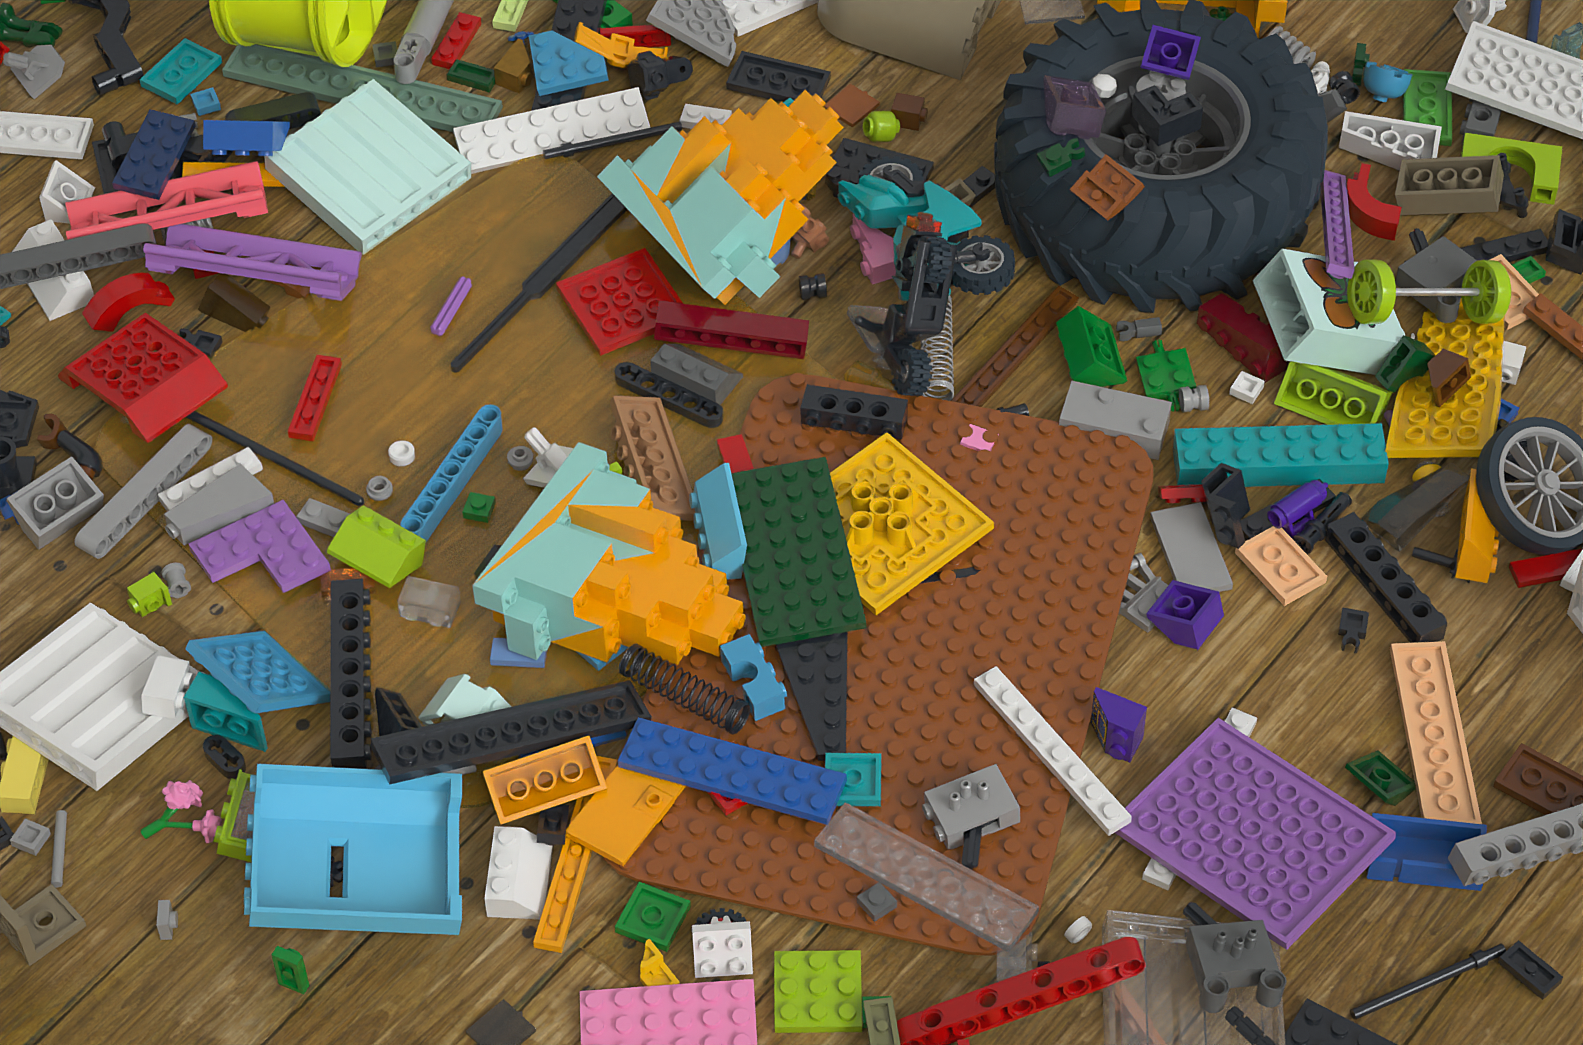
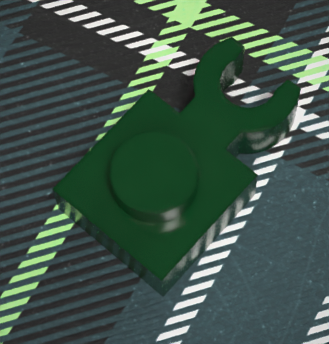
M1357 43L1352 74L1353 82L1361 86L1363 68H1365L1366 62L1370 58V54H1365L1367 44Z
M1074 138L1063 148L1058 143L1038 153L1037 158L1046 173L1051 177L1071 167L1072 159H1082L1085 156V149L1082 147L1074 150L1079 147L1078 139Z

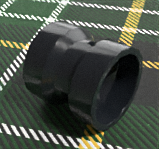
M1338 72L1329 80L1331 90H1338L1345 105L1354 102L1359 97L1360 89L1353 82L1349 72Z
M824 273L816 274L814 277H808L807 275L799 276L801 300H809L814 296L818 298L827 297Z

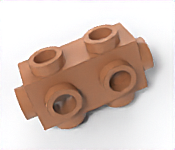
M802 203L801 205L805 208L802 213L809 220L792 236L796 245L791 255L800 259L805 247L810 248L815 253L829 242V237L824 232L827 228L819 219L814 220L811 218L810 211Z

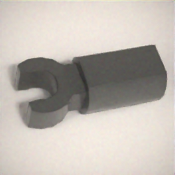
M1159 317L1134 320L1132 323L1119 321L1116 325V331H1122L1119 333V341H1128L1132 337L1159 336L1162 334V324Z

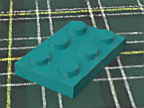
M184 38L140 79V85L178 105L222 63V58L220 55Z

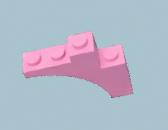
M853 214V225L850 226V231L853 239H857L860 243V249L863 254V262L860 263L863 275L868 276L872 285L892 279V276L896 274L893 238L877 228L868 227Z

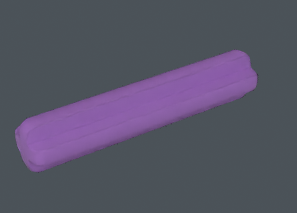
M462 276L458 279L430 326L432 334L438 336L444 334L472 286L469 278Z

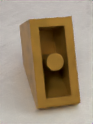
M519 38L494 67L495 84L518 94L526 86L530 85L533 78L527 51L523 40Z

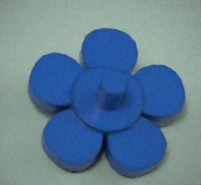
M517 32L507 39L508 41H514L519 38L524 43V39L529 37V35H534V32Z

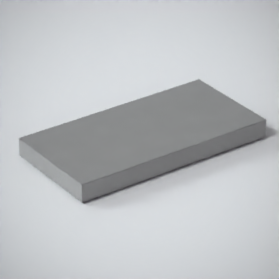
M1201 502L1150 513L1151 522L1175 581L1219 592L1232 589L1233 582Z

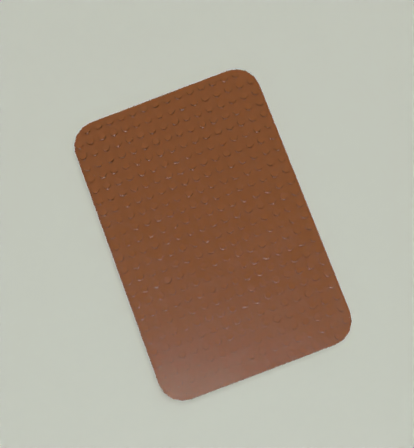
M794 373L774 379L761 388L752 400L740 431L754 469L826 457L829 472H832L881 437L879 435L838 431L833 428L812 427L801 424L800 407L807 384L908 399V418L903 437L896 440L994 522V529L938 569L936 572L942 571L940 581L918 584L877 615L862 604L867 628L848 631L846 753H881V806H836L828 825L750 803L725 815L706 791L686 786L668 812L655 825L624 866L618 865L604 856L603 858L618 874L645 884L968 955L993 956L1012 950L1030 936L1039 918L1071 793L974 686V679L997 666L1072 751L1081 758L1092 717L1094 690L1100 686L1153 485V464L1146 450L1125 435L1114 437L1105 435L1100 430L1089 432L1080 430L1075 425L1060 426L1058 421L1010 412H1000V410L926 396L901 395L895 390L816 375ZM970 424L987 430L983 433V439L988 443L994 442L991 451L986 449L976 451L960 445L963 437H970L973 434V429L969 426ZM698 547L697 557H699V564L702 565L704 550H700ZM970 567L981 570L975 575L963 578H956V574L952 571ZM742 571L741 579H727V585L729 586L727 596L742 601L743 614L746 615L743 627L737 629L733 635V640L750 634L754 643L759 642ZM774 645L765 646L762 649L764 660L766 663L770 662L774 668L775 679L777 682L781 681L786 689L787 697L784 698L785 709L757 721L754 720L750 713L745 725L737 734L732 735L725 728L720 729L718 724L713 725L710 720L706 721L703 716L698 717L696 712L691 713L689 708L684 709L681 705H676L674 701H669L667 697L660 696V693H654L652 689H647L643 703L652 716L651 721L825 768V761H818L806 724L801 717L799 706L793 696L781 659ZM691 647L689 654L683 656L679 664L676 665V670L682 667L684 673L688 671L691 673V677L697 675L698 681L704 679L705 685L712 683L713 689L719 687L720 693L726 691L727 697L734 695V702L737 699L744 700L742 685L754 680L752 678H741L732 681L721 661V655L718 657ZM658 658V661H657V663H656V666H655V669H654L653 674L655 673V671H656V669H657V667H658V665H659V662H660V659H659V658ZM665 662L659 669L654 681V685L663 676L667 666V662ZM674 666L666 673L661 689L670 680ZM679 670L674 676L669 687V692L677 684L681 675V670ZM686 674L680 682L676 696L684 688L689 674ZM696 678L689 683L683 700L692 691ZM652 680L649 683V687H652ZM703 681L695 689L691 699V704L699 695L703 686ZM659 685L654 688L656 691H659ZM710 685L703 692L698 704V708L702 705L707 695L709 694ZM667 688L661 692L663 695H666ZM717 689L709 698L705 712L713 704L718 692ZM674 692L669 695L671 699H673ZM725 693L722 694L719 700L717 701L714 707L713 715L720 708L724 700ZM681 696L676 699L678 703L681 702ZM732 697L725 704L720 719L728 711L732 702ZM688 700L683 703L684 706H688ZM696 703L690 707L692 710H695ZM703 707L698 711L699 714H703ZM743 708L739 711L737 717L735 718L732 728L739 720ZM711 710L705 715L706 718H710ZM718 715L712 719L714 722H717ZM725 719L720 722L721 726H725ZM997 764L1020 806V822L992 834L982 836L978 867L968 870L961 864L963 845L954 849H947L944 842H939L933 829L936 825L932 819L927 820L922 809V804H925L924 792ZM878 882H881L897 900V908L874 922L857 903V896Z

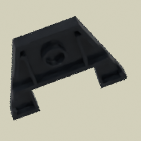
M0 390V436L13 440L16 448L25 447L29 444L39 409L38 400L10 390L8 392Z

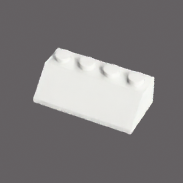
M51 219L29 228L12 252L64 241ZM84 271L27 283L49 321L85 307L94 296L91 282Z

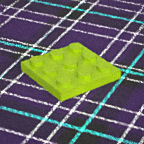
M861 950L774 951L775 1033L862 1032Z

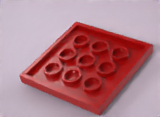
M646 248L556 283V290L600 356L655 334L659 300L683 303Z

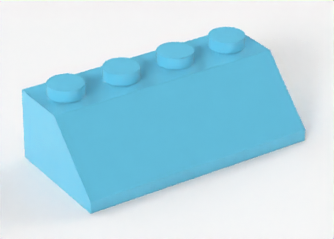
M723 463L695 482L694 493H690L689 501L691 509L695 508L696 512L694 513V527L700 531V534H698V546L700 550H704L702 565L726 573L727 579H741L747 543L729 463Z

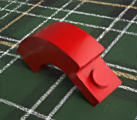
M1361 163L1360 172H1354L1353 179L1348 178L1349 217L1357 227L1366 233L1378 238L1395 241L1402 207L1382 203L1370 195L1367 184L1371 165Z
M133 273L117 278L101 288L88 302L82 315L92 330L113 332L121 317L130 309L142 304L171 306L175 298L165 283L161 281L155 282L149 273Z

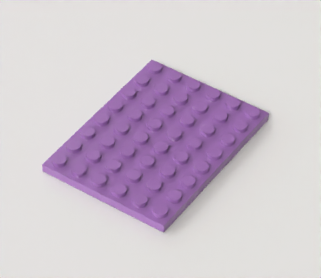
M1217 718L1125 808L1132 816L1131 823L1114 832L1243 921L1263 920L1268 937L1286 950L1396 839L1395 831L1220 718Z

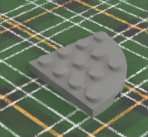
M657 0L646 19L656 28L662 29L674 38L683 41L695 50L706 54L716 62L727 67L734 56L736 43L734 42L733 34L735 33V28L728 11L720 0Z

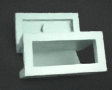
M462 674L447 678L418 718L425 726L434 724L430 719L439 718L443 715L445 717L441 722H446L511 706L495 689L491 687L481 688L468 681L471 678L470 676Z

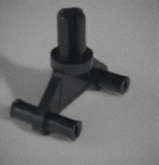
M1499 153L1504 174L1499 204L1516 209L1518 217L1525 218L1528 215L1527 207L1529 206L1525 190L1522 187L1514 189L1509 177L1511 164L1507 161L1505 153Z

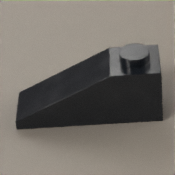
M379 687L376 688L375 700L379 736L422 727L401 693Z

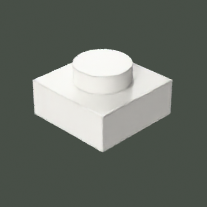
M1241 371L1230 388V395L1253 404L1264 388L1265 381Z

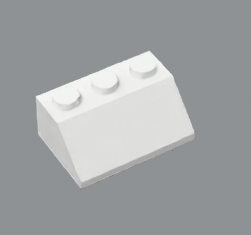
M494 827L485 891L487 917L540 920L547 898L553 846L546 845L545 843H536L537 835L524 828Z

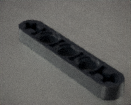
M622 362L615 367V381L619 386L642 397L660 398L663 407L705 427L716 428L722 424L723 408L718 403L633 363ZM646 381L652 382L654 384L650 388H644L641 386V384ZM665 392H673L676 394L672 398H665L662 396V394ZM686 402H695L697 406L686 408L684 404Z

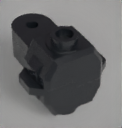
M651 51L638 53L636 59H632L628 64L630 86L632 89L639 87L640 94L645 100L658 98L660 92H664L669 84L685 81L690 78L693 72V66L689 59L679 56L660 58Z

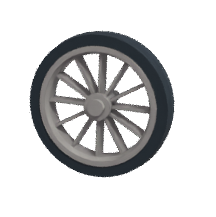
M1543 417L1520 419L1501 428L1484 445L1476 470L1478 495L1493 526L1515 546L1540 555L1565 552L1583 543V439L1566 425ZM1527 441L1530 458L1518 442ZM1539 443L1548 446L1544 462ZM1509 451L1520 467L1506 460ZM1557 453L1566 464L1556 472H1553L1551 469ZM1569 467L1575 482H1560L1558 475ZM1504 471L1525 483H1505ZM1559 489H1578L1579 501ZM1507 490H1521L1513 496L1515 504L1512 503ZM1530 499L1532 502L1527 519H1525L1516 508ZM1562 504L1577 512L1574 520ZM1539 510L1541 511L1544 530L1535 526ZM1554 515L1557 517V519L1562 524L1565 530H1556Z

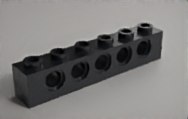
M1352 512L1329 523L1325 541L1410 643L1438 642L1444 639L1448 624L1445 616L1436 610L1431 604L1429 597L1422 593L1415 585L1413 578L1403 571L1398 560L1387 552L1382 541L1371 533L1366 522L1361 520L1355 512Z

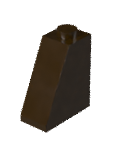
M220 273L208 286L198 310L251 335L256 328L261 330L268 322L269 317H267V314L271 307L228 274Z

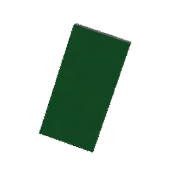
M456 59L446 74L447 81L489 93L495 85L493 69Z

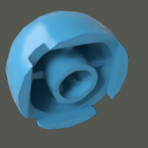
M1366 62L1363 83L1366 89L1374 94L1373 99L1387 102L1388 98H1398L1407 91L1413 74H1408L1405 70L1384 64V66L1378 67L1376 66L1377 62Z

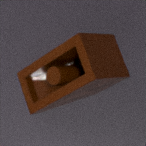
M1442 349L1427 363L1435 406L1441 407L1471 378L1468 358L1446 349Z

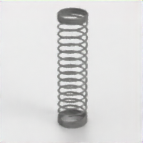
M949 296L946 308L948 313L945 314L949 318L944 321V323L948 322L949 324L943 327V329L948 328L949 330H942L941 332L944 333L927 338L925 341L921 340L920 342L921 350H925L927 353L939 354L929 356L931 360H937L929 363V365L935 366L930 370V372L936 373L932 374V378L940 379L929 381V387H947L941 390L929 387L927 389L937 392L950 389V393L943 396H934L927 392L925 394L934 398H943L942 400L951 401L954 397L952 298ZM933 338H944L943 340H932ZM929 340V341H932V342H934V343L927 344L926 342ZM946 340L949 341L948 344L942 343L943 341H946ZM934 344H943L944 346H932V345H934ZM946 346L949 347L948 350L942 349L943 347H946ZM927 347H932V348H936V349L927 350L926 348H927ZM942 350V351H945V352H940V353H938V352H931V351ZM941 356V357H945V358L936 359V358H932V357ZM949 359V362L940 361V360ZM933 363H945V364L934 365ZM946 365H949V366H950L948 369H947V368H944V367H941V366H946ZM934 369H944L943 371H933ZM946 371H949V372H950L948 375H947V374H942V372H946ZM935 375H943L944 377H933V376H935ZM947 377L950 378L949 381L941 380Z

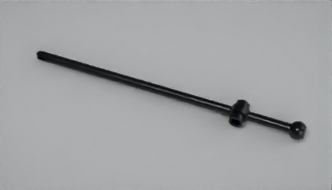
M193 411L186 416V418L244 448L249 447L252 452L357 506L364 504L362 496L197 411Z

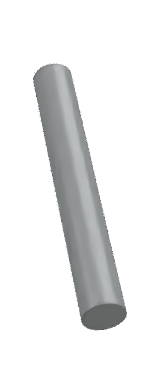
M64 810L57 811L55 817L51 884L55 888L61 887L63 884L67 812Z

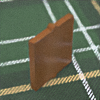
M849 84L823 107L827 109L830 106L840 116L838 120L845 122L853 128L870 112L880 106V102L868 95L867 91H862Z

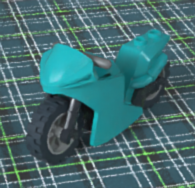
M885 156L880 160L874 159L871 161V164L867 163L863 167V171L859 172L857 185L843 180L838 182L839 202L842 206H846L853 212L858 220L863 221L870 228H897L893 238L894 265L899 256L903 227L916 226V222L931 224V228L941 232L942 237L948 242L958 244L950 287H960L961 291L966 293L970 291L974 295H979V293L988 295L993 291H1001L1002 287H1007L1010 284V279L1013 280L1015 257L1013 249L1010 250V245L1006 242L1002 243L999 238L995 237L993 239L988 235H984V237L975 235L967 239L969 238L970 229L982 225L979 216L969 206L943 189L940 184H935L930 180L924 181L922 170H919V166L916 163L912 164L911 160L907 158L903 160L898 156H894V158ZM899 289L898 299L908 301L910 292Z

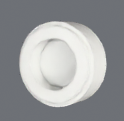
M397 441L389 447V459L394 465L406 466L413 462L415 451L410 442Z
M1082 916L1067 929L1064 936L1072 944H1075L1088 934L1092 928V923L1085 916Z

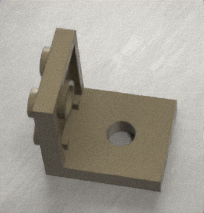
M52 884L15 910L0 895V933L3 932L8 938L10 945L16 951H20L29 966L86 927L85 920ZM45 917L53 918L49 925H38L39 921Z

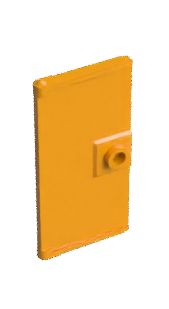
M617 765L605 780L607 789L596 792L566 828V837L616 864L624 866L655 825L668 812L686 787L685 785L623 769Z

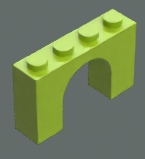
M1465 133L1461 157L1494 156L1499 153H1505L1510 164L1523 168L1530 175L1532 182L1530 201L1554 205L1559 185L1562 146Z

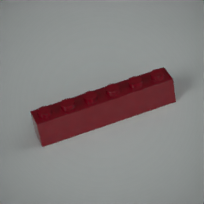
M659 300L654 340L804 359L809 320Z

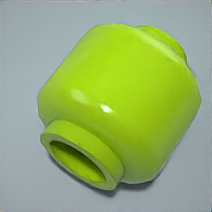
M872 111L863 121L864 135L872 142H890L900 130V122L891 111Z

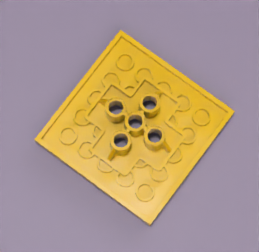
M885 433L830 472L861 602L875 615L882 612L994 529V522L889 433Z

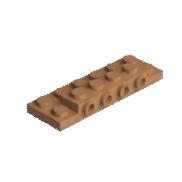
M613 396L610 405L616 423L611 428V439L618 443L617 457L619 460L624 461V476L633 478L638 485L650 489L653 508L679 516L680 520L694 521V513L696 512L695 508L691 509L689 495L693 492L661 399L655 397Z

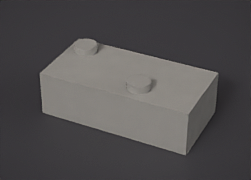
M1071 381L1059 425L1065 427L1075 425L1080 430L1089 432L1100 430L1105 435L1114 437L1119 435L1128 436L1130 440L1135 441L1146 450L1149 458L1159 460L1170 422L1172 402Z

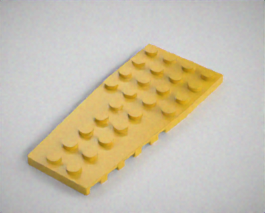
M1461 298L1458 317L1454 322L1443 323L1429 309L1427 312H1424L1422 317L1423 325L1422 328H1419L1417 337L1418 341L1425 343L1435 355L1442 349H1446L1467 357L1471 378L1441 407L1435 406L1429 370H1427L1423 377L1417 376L1403 383L1399 387L1388 434L1385 449L1388 458L1479 457L1486 442L1496 433L1501 405L1505 315L1499 322L1494 324L1475 323L1466 314Z

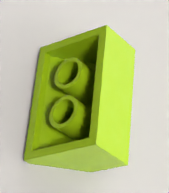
M363 505L345 518L327 548V553L386 587L391 588L422 566L426 540Z

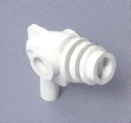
M1320 61L1311 70L1318 94L1327 91L1330 78L1329 65L1326 62Z

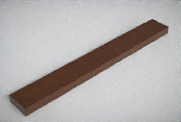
M1058 285L951 401L982 407L1057 326L1056 322L1068 314L1078 303L1079 297Z

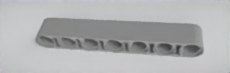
M191 424L185 425L78 532L75 538V546L97 559L104 557L159 501L158 494L174 486L207 453L212 444L211 435Z

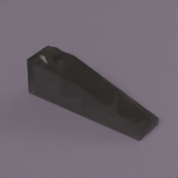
M1451 462L1379 500L1361 520H1364L1372 531L1400 552L1468 484L1469 475Z

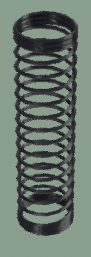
M638 644L631 645L622 656L619 664V673L626 678L631 677L633 682L638 681V684L645 685L647 689H652L654 693H660V696L667 697L669 701H674L676 705H681L684 709L689 708L691 713L696 712L698 717L703 716L706 721L710 720L713 725L718 724L720 729L725 728L732 735L737 734L745 725L750 714V704L746 701L737 699L734 702V695L727 697L726 691L720 693V688L716 687L713 689L712 683L705 685L704 679L698 681L697 675L691 677V673L689 671L684 673L682 667L676 670L675 663L669 666L668 660L662 662L661 656L655 658L654 652L648 653L646 648ZM638 649L637 655L635 656L631 667L626 671V666L628 664L629 659L631 658L633 653ZM652 654V661L648 669L640 677L642 666L644 665L646 659ZM659 658L660 662L655 673L647 681L648 673L653 663ZM665 662H667V666L663 676L654 685V681L659 669ZM674 666L670 680L661 689L666 673ZM679 670H681V675L677 684L669 692V687L674 676ZM638 672L637 679H634L633 676ZM686 674H689L684 688L676 696L680 682ZM645 676V683H641L640 680ZM696 678L692 691L683 700L689 683ZM652 680V687L647 686V684ZM703 681V686L699 695L691 704V699L695 689ZM659 685V691H656L654 688ZM710 685L709 694L707 695L702 705L698 708V704L703 692ZM667 688L666 695H663L661 692ZM717 689L718 692L713 704L705 712L709 698ZM674 692L673 699H671L669 695ZM725 693V697L720 708L713 715L714 707L717 701L719 700L721 695ZM681 696V702L678 703L676 699ZM732 697V702L728 711L720 719L725 704ZM688 700V706H684L683 703ZM696 703L695 710H692L690 707ZM703 707V714H699L698 711ZM743 708L739 720L732 728L735 718L737 717L739 711ZM711 710L710 718H706L705 715ZM718 715L717 722H714L712 719ZM725 719V726H721L720 722Z

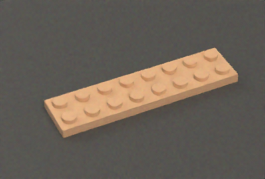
M1445 641L1391 644V659L1421 817L1482 824Z

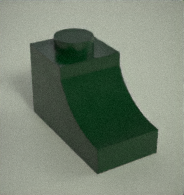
M1403 335L1375 377L1388 391L1395 393L1409 379L1417 376L1423 377L1428 370L1427 363L1436 355L1425 343Z

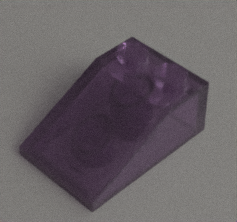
M1045 75L1046 122L1050 131L1061 136L1068 133L1075 134L1082 139L1099 138L1106 109L1093 83Z

